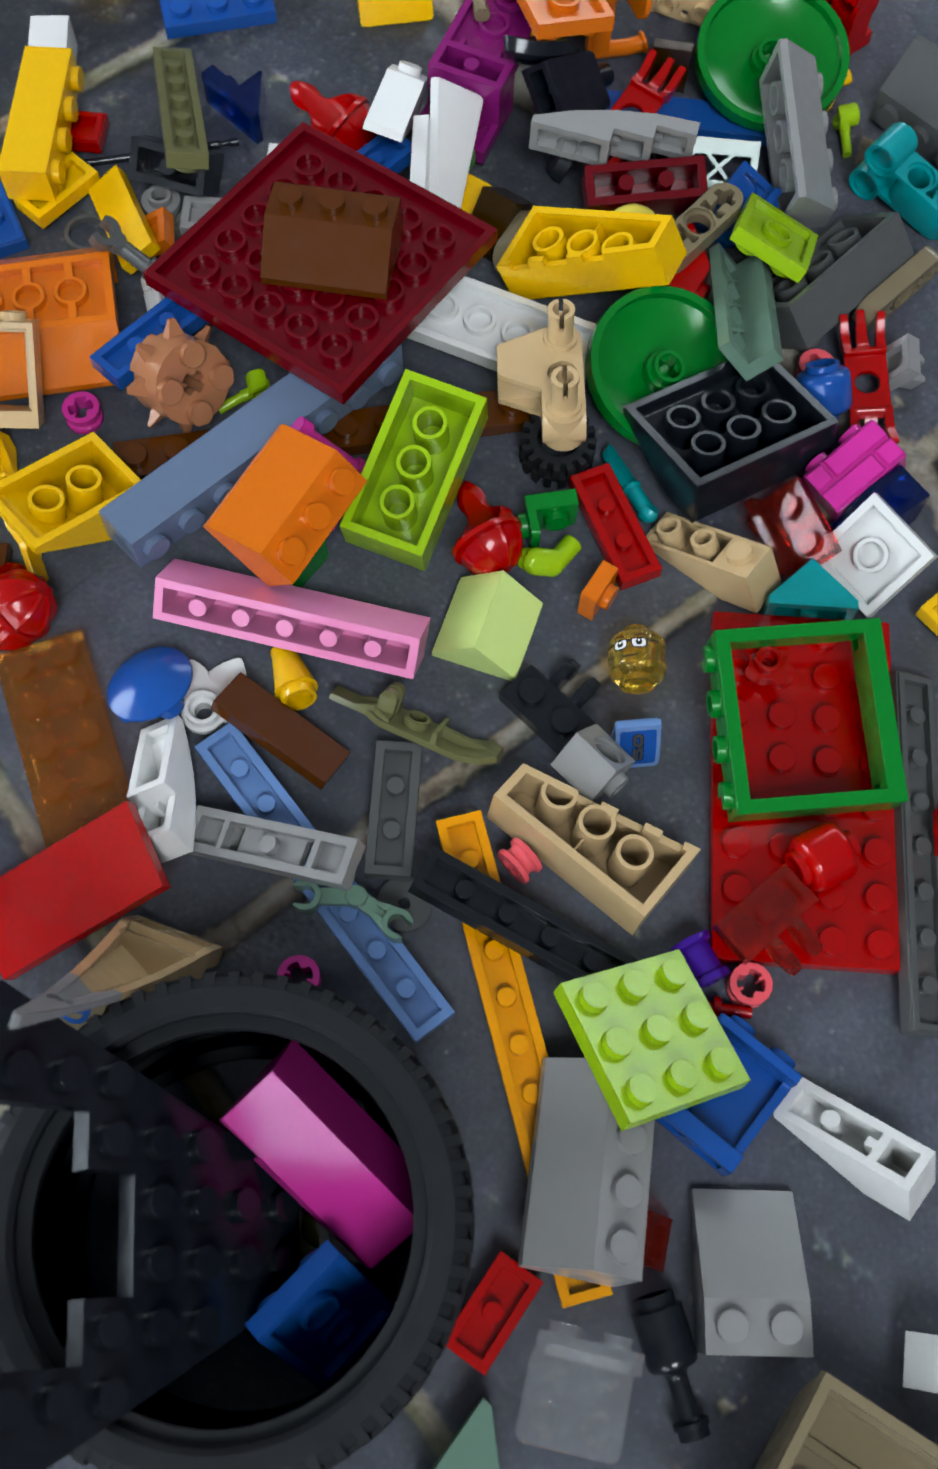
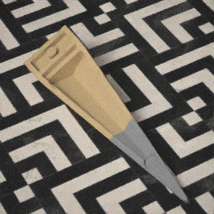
M138 914L122 917L103 940L67 975L33 1000L14 1010L9 1022V1030L122 1001L131 997V994L139 990L149 993L156 990L155 984L179 980V977L191 975L195 980L202 979L206 969L219 965L225 947Z

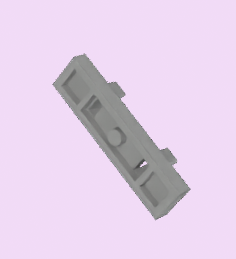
M198 805L196 808L193 852L188 854L350 891L357 866L361 861L366 846L356 838Z

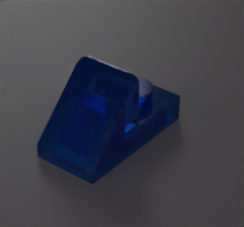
M212 64L201 72L207 102L258 145L264 139L266 92L263 72L258 71L239 85L232 76L225 75Z

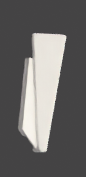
M431 77L430 116L429 114L413 116L410 181L461 209L483 106V98L479 94L443 78Z

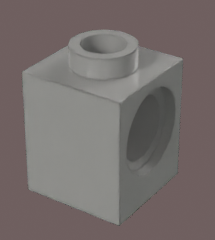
M596 723L576 732L551 763V766L574 788L578 789L583 797L595 801L604 795H607L610 799L614 797L629 781L625 773L636 761Z

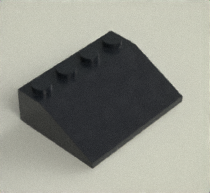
M727 361L623 406V414L666 495L691 523L805 471L809 462L822 452L829 455L832 452L840 423L779 363L752 379L745 381L734 366Z

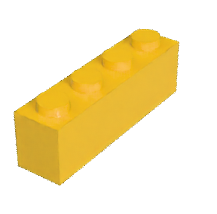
M25 46L0 155V179L9 199L56 202L59 185L65 183L66 169L64 160L66 153H70L72 149L71 126L72 122H77L78 119L77 96L78 92L84 90V72L81 66H77L72 48Z

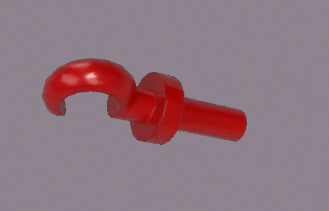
M713 996L712 1001H708L716 1017L721 1013L727 1016L736 1015L740 1018L751 1019L752 1007L722 1003L721 996Z

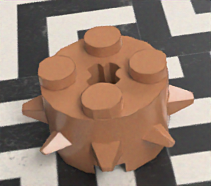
M175 318L167 319L164 332L158 335L150 334L141 343L136 345V350L130 363V371L134 372V381L126 387L127 394L134 395L144 407L151 410L147 424L150 428H153L166 417L177 422L183 433L191 432L193 425L200 427L209 424L214 414L223 405L228 390L233 385L234 374L229 360L223 356L216 346L208 343L212 329L210 326L206 325L195 336H191L183 332Z

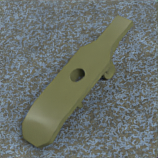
M400 682L391 683L381 693L380 697L362 696L340 685L330 692L328 699L366 715L378 727L454 761L484 765L497 762L503 754V747L495 741L469 738L449 728L450 719L447 717L438 724L431 721V718L423 712L404 709V704L402 703L406 694V688Z

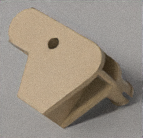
M559 299L549 303L547 307L548 327L497 345L498 403L540 416L542 443L556 451H570L577 448L582 442H586L587 432L582 338L579 331L574 328L575 305L567 299H563L562 312H559Z

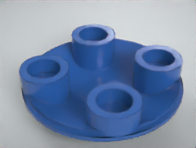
M155 647L135 654L116 670L109 682L107 701L111 710L120 721L125 723L144 722L158 717L164 719L176 717L184 708V701L182 699L191 686L193 677L192 665L181 651L170 647Z

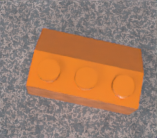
M281 424L203 527L267 586L293 585L364 487L367 480L336 449L285 424Z

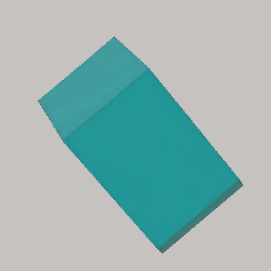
M812 558L769 594L760 614L852 620L859 609L858 600Z

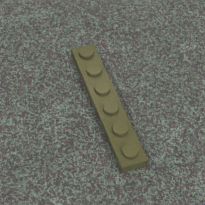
M153 47V65L166 168H174L183 173H193L198 171V169L209 170V151L192 51L189 48Z

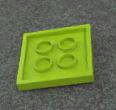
M680 949L562 982L553 992L621 1132L742 1089L751 1081Z

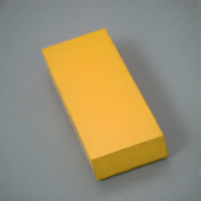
M114 165L88 189L89 195L100 220L102 221L105 215L113 217L119 223L127 241L149 258H152L160 251V246L126 173L117 165ZM116 254L121 267L132 275L138 270Z

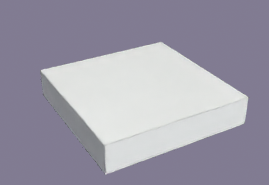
M875 492L809 554L858 600L859 609L866 617L874 616L938 557L891 506Z

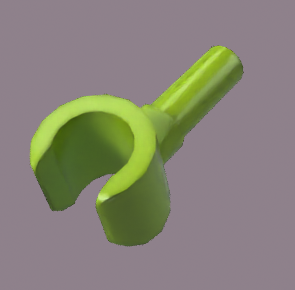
M855 102L840 105L837 110L838 113L835 114L832 120L833 128L839 130L841 136L842 156L844 158L852 155L850 127L857 126L860 121V110Z
M263 369L249 371L245 376L247 388L226 399L219 409L220 414L243 402L253 400L268 389L270 382L266 378L265 371Z

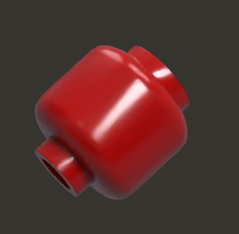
M824 822L791 838L789 852L785 854V863L791 877L798 886L802 888L807 886L814 892H822L855 876L858 868L857 857L860 856L861 849L851 831H842L837 825L831 822Z

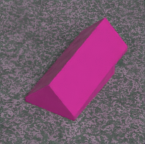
M289 1040L219 1120L256 1155L253 1160L367 1269H372L413 1233L414 1207L412 1189L402 1149L298 1042Z

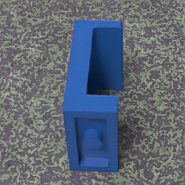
M721 1013L717 1019L751 1081L742 1089L661 1117L655 1121L724 1177L734 1172L744 1158L742 1155L790 1089L799 1083L802 1075L794 1070L796 1064L785 1052L773 1046L768 1049L754 1037L756 1034L755 1030L745 1020L736 1015L728 1017L726 1014Z

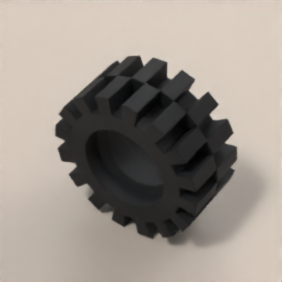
M532 414L530 422L525 421L520 437L519 461L520 463L523 462L522 470L524 473L528 474L532 471L531 480L536 484L540 478H543V487L551 488L552 481L558 482V489H563L566 487V480H569L570 476L592 468L597 438H595L596 431L594 426L588 427L589 419L587 418L586 442H582L571 454L558 457L543 451L541 447V417Z

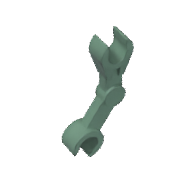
M302 880L297 881L293 885L295 891L310 890L315 894L314 899L310 903H293L294 909L300 914H313L320 906H350L353 909H359L369 916L382 934L393 943H402V937L389 929V924L392 920L396 918L402 919L406 924L414 927L412 916L407 910L379 902L369 895L363 886L353 885L350 891H345L337 888L319 887L318 884Z

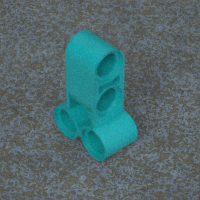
M895 122L866 149L865 159L849 175V186L853 193L863 200L868 201L873 200L876 196L880 197L895 212L899 211L900 216L924 237L938 240V171L915 151L918 146V138L915 131L905 123Z

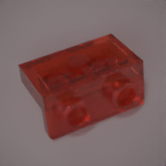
M796 476L762 501L751 497L744 502L750 514L747 517L748 524L752 531L763 539L765 545L772 547L779 574L792 576L812 558L821 565L843 551L805 480Z

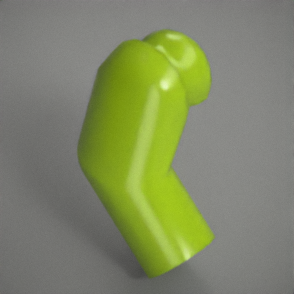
M565 535L554 549L539 547L523 548L518 566L520 569L525 570L527 574L533 576L556 577L581 551L582 547L573 536Z

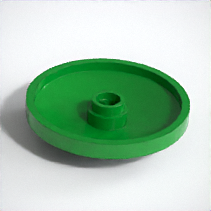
M717 0L703 20L694 53L698 81L712 105L734 123L747 129L765 132L759 79L778 40L787 38L815 56L817 73L821 72L823 76L821 105L822 111H826L834 102L844 84L850 61V48L845 28L829 3L825 0Z
M671 286L644 287L619 298L595 325L588 341L585 357L588 387L598 410L606 421L629 441L640 446L623 414V406L729 361L718 348L714 305L699 295L685 289Z

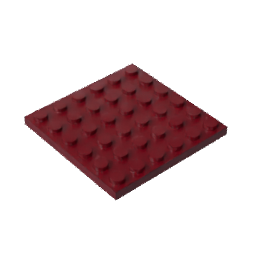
M302 122L143 272L146 285L344 405L497 242L498 229ZM274 181L401 198L403 238L387 300L261 283L264 213Z

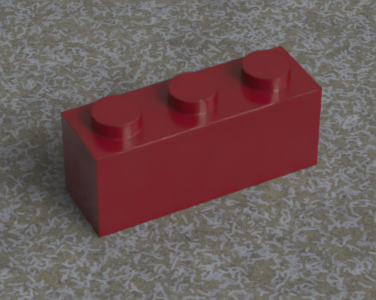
M705 155L584 166L581 180L583 209L614 211L623 205L636 203L650 208L655 214H682L708 191Z

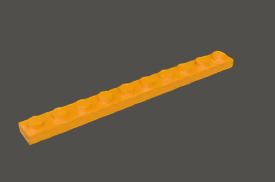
M481 810L436 821V829L442 851L500 882ZM461 922L528 1179L542 1060L548 1057L521 955ZM552 1274L561 1308L613 1295L612 1289L609 1286Z

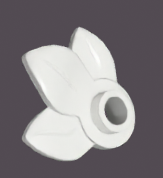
M239 657L223 662L210 671L193 659L189 660L192 665L193 677L191 686L183 698L184 708L181 712V718L184 725L190 731L202 735L210 734L217 731L223 724L229 723L214 711L206 719L197 718V714L202 709L211 710L212 703L240 672L247 676L244 662Z

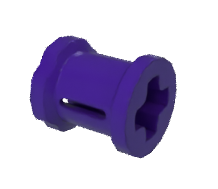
M707 929L687 937L670 949V951L680 949L701 990L717 983L732 973L730 968L722 966L708 941L711 934Z

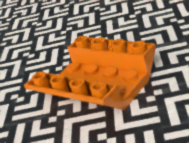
M85 248L0 260V311H26L27 319H39L43 395L115 386L93 368L89 356L120 333L114 283H119L116 254H112L109 251L101 252L95 248ZM0 332V401L29 398L24 332Z

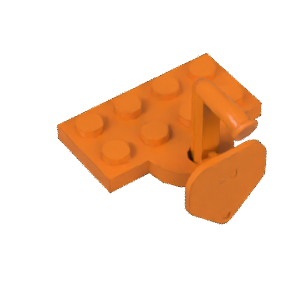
M516 0L537 40L553 41L560 37L583 35L586 36L585 50L592 51L596 59L629 56L641 52L646 54L649 51L648 42L642 30L632 37L611 40L616 2L618 0ZM626 0L637 19H646L649 16L652 0Z

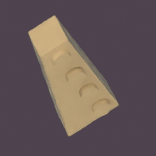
M523 763L493 795L487 818L511 838L517 837L527 844L543 864L633 936L689 868L701 849L686 841L682 845L663 836V830L648 823H645L643 826L618 814L619 809L603 801L601 805L579 795L578 789Z

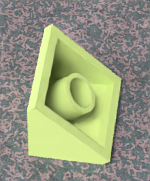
M504 570L461 577L433 647L432 656L513 681L519 674L543 603Z

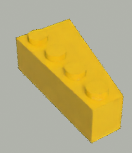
M533 206L496 268L509 292L527 299H540L669 285L684 260L687 251L672 215Z

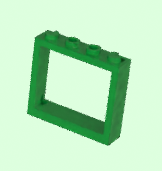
M881 618L714 630L706 642V646H702L704 660L701 665L704 673H710L712 690L707 691L706 705L709 718H715L717 736L712 738V754L715 764H721L723 782L718 784V799L721 798L722 809L727 810L728 822L895 809L909 801ZM850 641L872 790L750 799L731 650Z

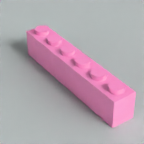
M176 558L155 577L154 619L409 679H414L424 658L431 617L292 585L267 586L258 577Z

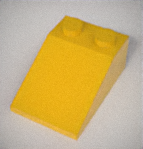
M93 431L0 480V517L35 554L110 541L112 539L107 534L98 511L141 481V479Z

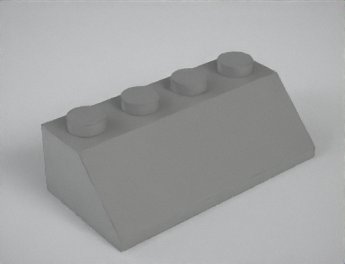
M787 38L779 39L759 79L771 183L774 189L781 188V195L778 197L779 209L807 228L824 227L837 209L838 192L836 187H832L830 173L833 168V153L830 148L827 149L825 135L828 130V114L825 110L822 111L821 105L823 76L821 72L817 73L814 55Z
M546 1057L542 1060L518 1267L604 1286L618 1287L642 1281L655 1120L621 1132L585 1058Z

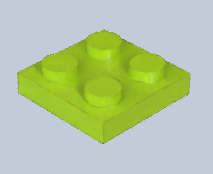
M752 192L743 204L730 240L735 243L742 253L748 256H756L767 263L770 269L779 277L790 278L799 283L808 271L819 235Z

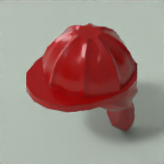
M292 81L290 83L291 99L297 107L308 112L311 119L310 126L355 151H358L376 137V133L363 129L364 121L370 109L369 100L365 96L345 93L326 98L311 84L303 81Z
M469 481L462 482L457 493V503L460 510L467 516L468 523L452 549L453 558L457 564L465 566L475 575L502 570L505 572L511 571L518 564L523 551L522 523L519 517H516L506 505L490 506L486 502L485 494L481 488Z
M7 562L0 566V650H21L47 634L50 630L51 622L57 615V603L54 589L50 587L43 576L27 571V568L19 563Z

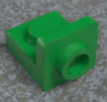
M576 489L524 496L523 512L517 513L516 517H519L522 523V539H527L528 547H539L540 529L558 531L575 524L579 506Z

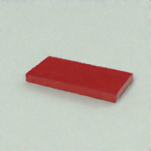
M129 801L121 803L0 876V973L3 980L16 979L171 888L135 803Z

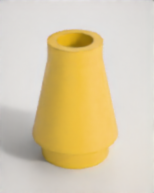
M273 647L270 651L273 667L274 696L293 711L308 708L317 699V681L298 652Z

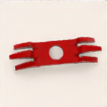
M651 48L641 68L631 78L629 86L611 110H623L627 107H634L640 110V112L657 114L665 103L668 104L687 68L680 65L667 86L660 93L675 60L669 57L653 79L645 84L657 56V51ZM613 156L607 164L621 163L625 159Z
M864 309L856 310L855 348H851L848 315L839 314L840 354L843 357V365L851 372L853 403L852 407L848 410V429L855 424H859V420L864 419L865 425L870 420H874L878 424V418H883L882 429L896 444H899V437L894 423L893 405H891L886 360L885 311H877L874 346L870 347ZM862 374H871L878 379L879 388L872 393H863L855 385L856 378Z

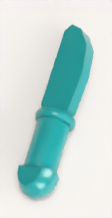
M609 444L602 451L603 459L606 463L609 462L618 482L623 487L625 496L628 497L638 512V517L645 523L654 522L658 516L657 507L652 504L642 489L641 482L634 478L615 448Z

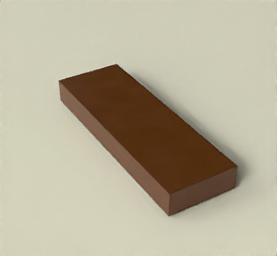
M241 672L212 703V711L320 790L324 788L350 754V751Z

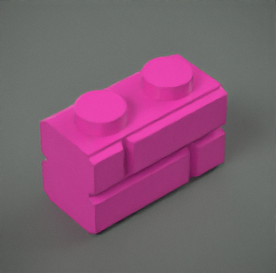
M870 420L863 427L859 424L850 427L840 437L839 443L841 445L829 455L825 452L820 453L805 468L807 472L803 476L805 488L836 522H840L906 466L904 451L887 436L885 431L874 420Z

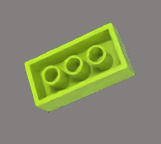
M405 369L361 473L367 482L346 510L339 527L345 542L426 571L487 422L488 406L486 397Z

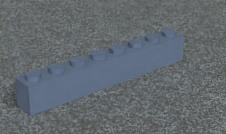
M400 344L344 405L294 374L288 373L100 509L98 512L107 534L140 568L151 560L159 559L168 551L170 546L186 534L197 531L204 521L213 514L279 425L285 424L291 427L296 419L303 416L314 424L315 431L320 434H326L348 413L362 408L371 396L385 386L394 384L400 375L404 373L402 345Z

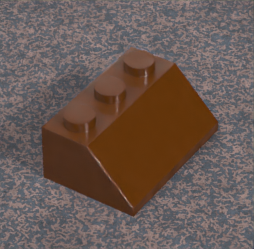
M274 181L264 213L261 283L387 300L403 238L401 198Z

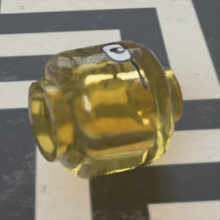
M640 624L627 626L623 631L615 634L608 643V673L610 680L619 686L623 692L629 694H645L654 690L656 685L660 684L667 674L664 638L657 632L650 630L647 626Z

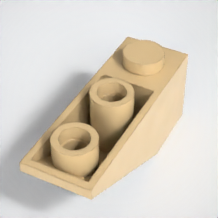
M666 512L646 535L654 553L719 599L749 611L758 613L766 603L769 594L782 583L773 550L770 546L699 522L691 523L687 518Z

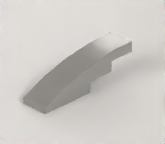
M571 110L533 115L531 120L529 149L590 165L607 164L609 155L629 161L649 160L651 152L671 158L692 156L701 122L662 114L624 110Z

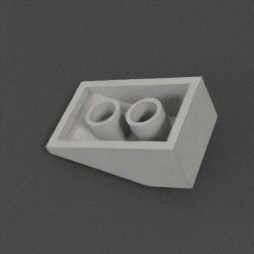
M690 1189L694 1325L697 1353L727 1356L814 1358L811 1299L793 1191Z

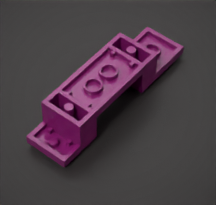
M464 0L428 63V102L420 115L429 114L430 116L431 77L443 78L475 92L483 98V106L474 144L475 162L484 164L513 110L515 73L520 65L513 63L507 58L503 37L504 35L523 38L535 37L531 36L532 30L516 0H487L490 18L485 22H478L475 19L472 0Z

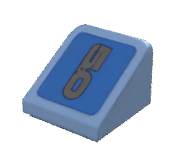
M657 717L615 722L611 738L636 761L630 768L655 766L658 764L661 745V719Z

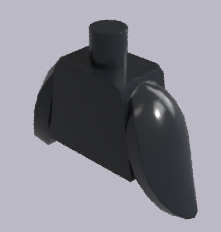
M504 35L503 42L507 58L515 64L531 66L521 72L537 114L571 110H606L610 106V98L606 87L613 84L614 72L608 63L602 62L598 64L592 51L580 52L576 44L563 37L548 41L544 39L537 40L536 37L523 38ZM549 154L547 162L548 171L554 180L560 183L576 161Z

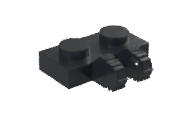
M573 659L557 670L550 681L531 664L501 691L499 700L558 755L576 732L596 724L580 708L598 691L601 685L600 682L593 677L589 678L576 690L570 699L560 691L568 681H571L577 675L581 667Z

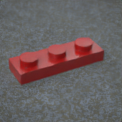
M609 462L570 476L568 485L570 489H576L579 507L606 562L619 568L616 582L620 591L660 577L662 567Z

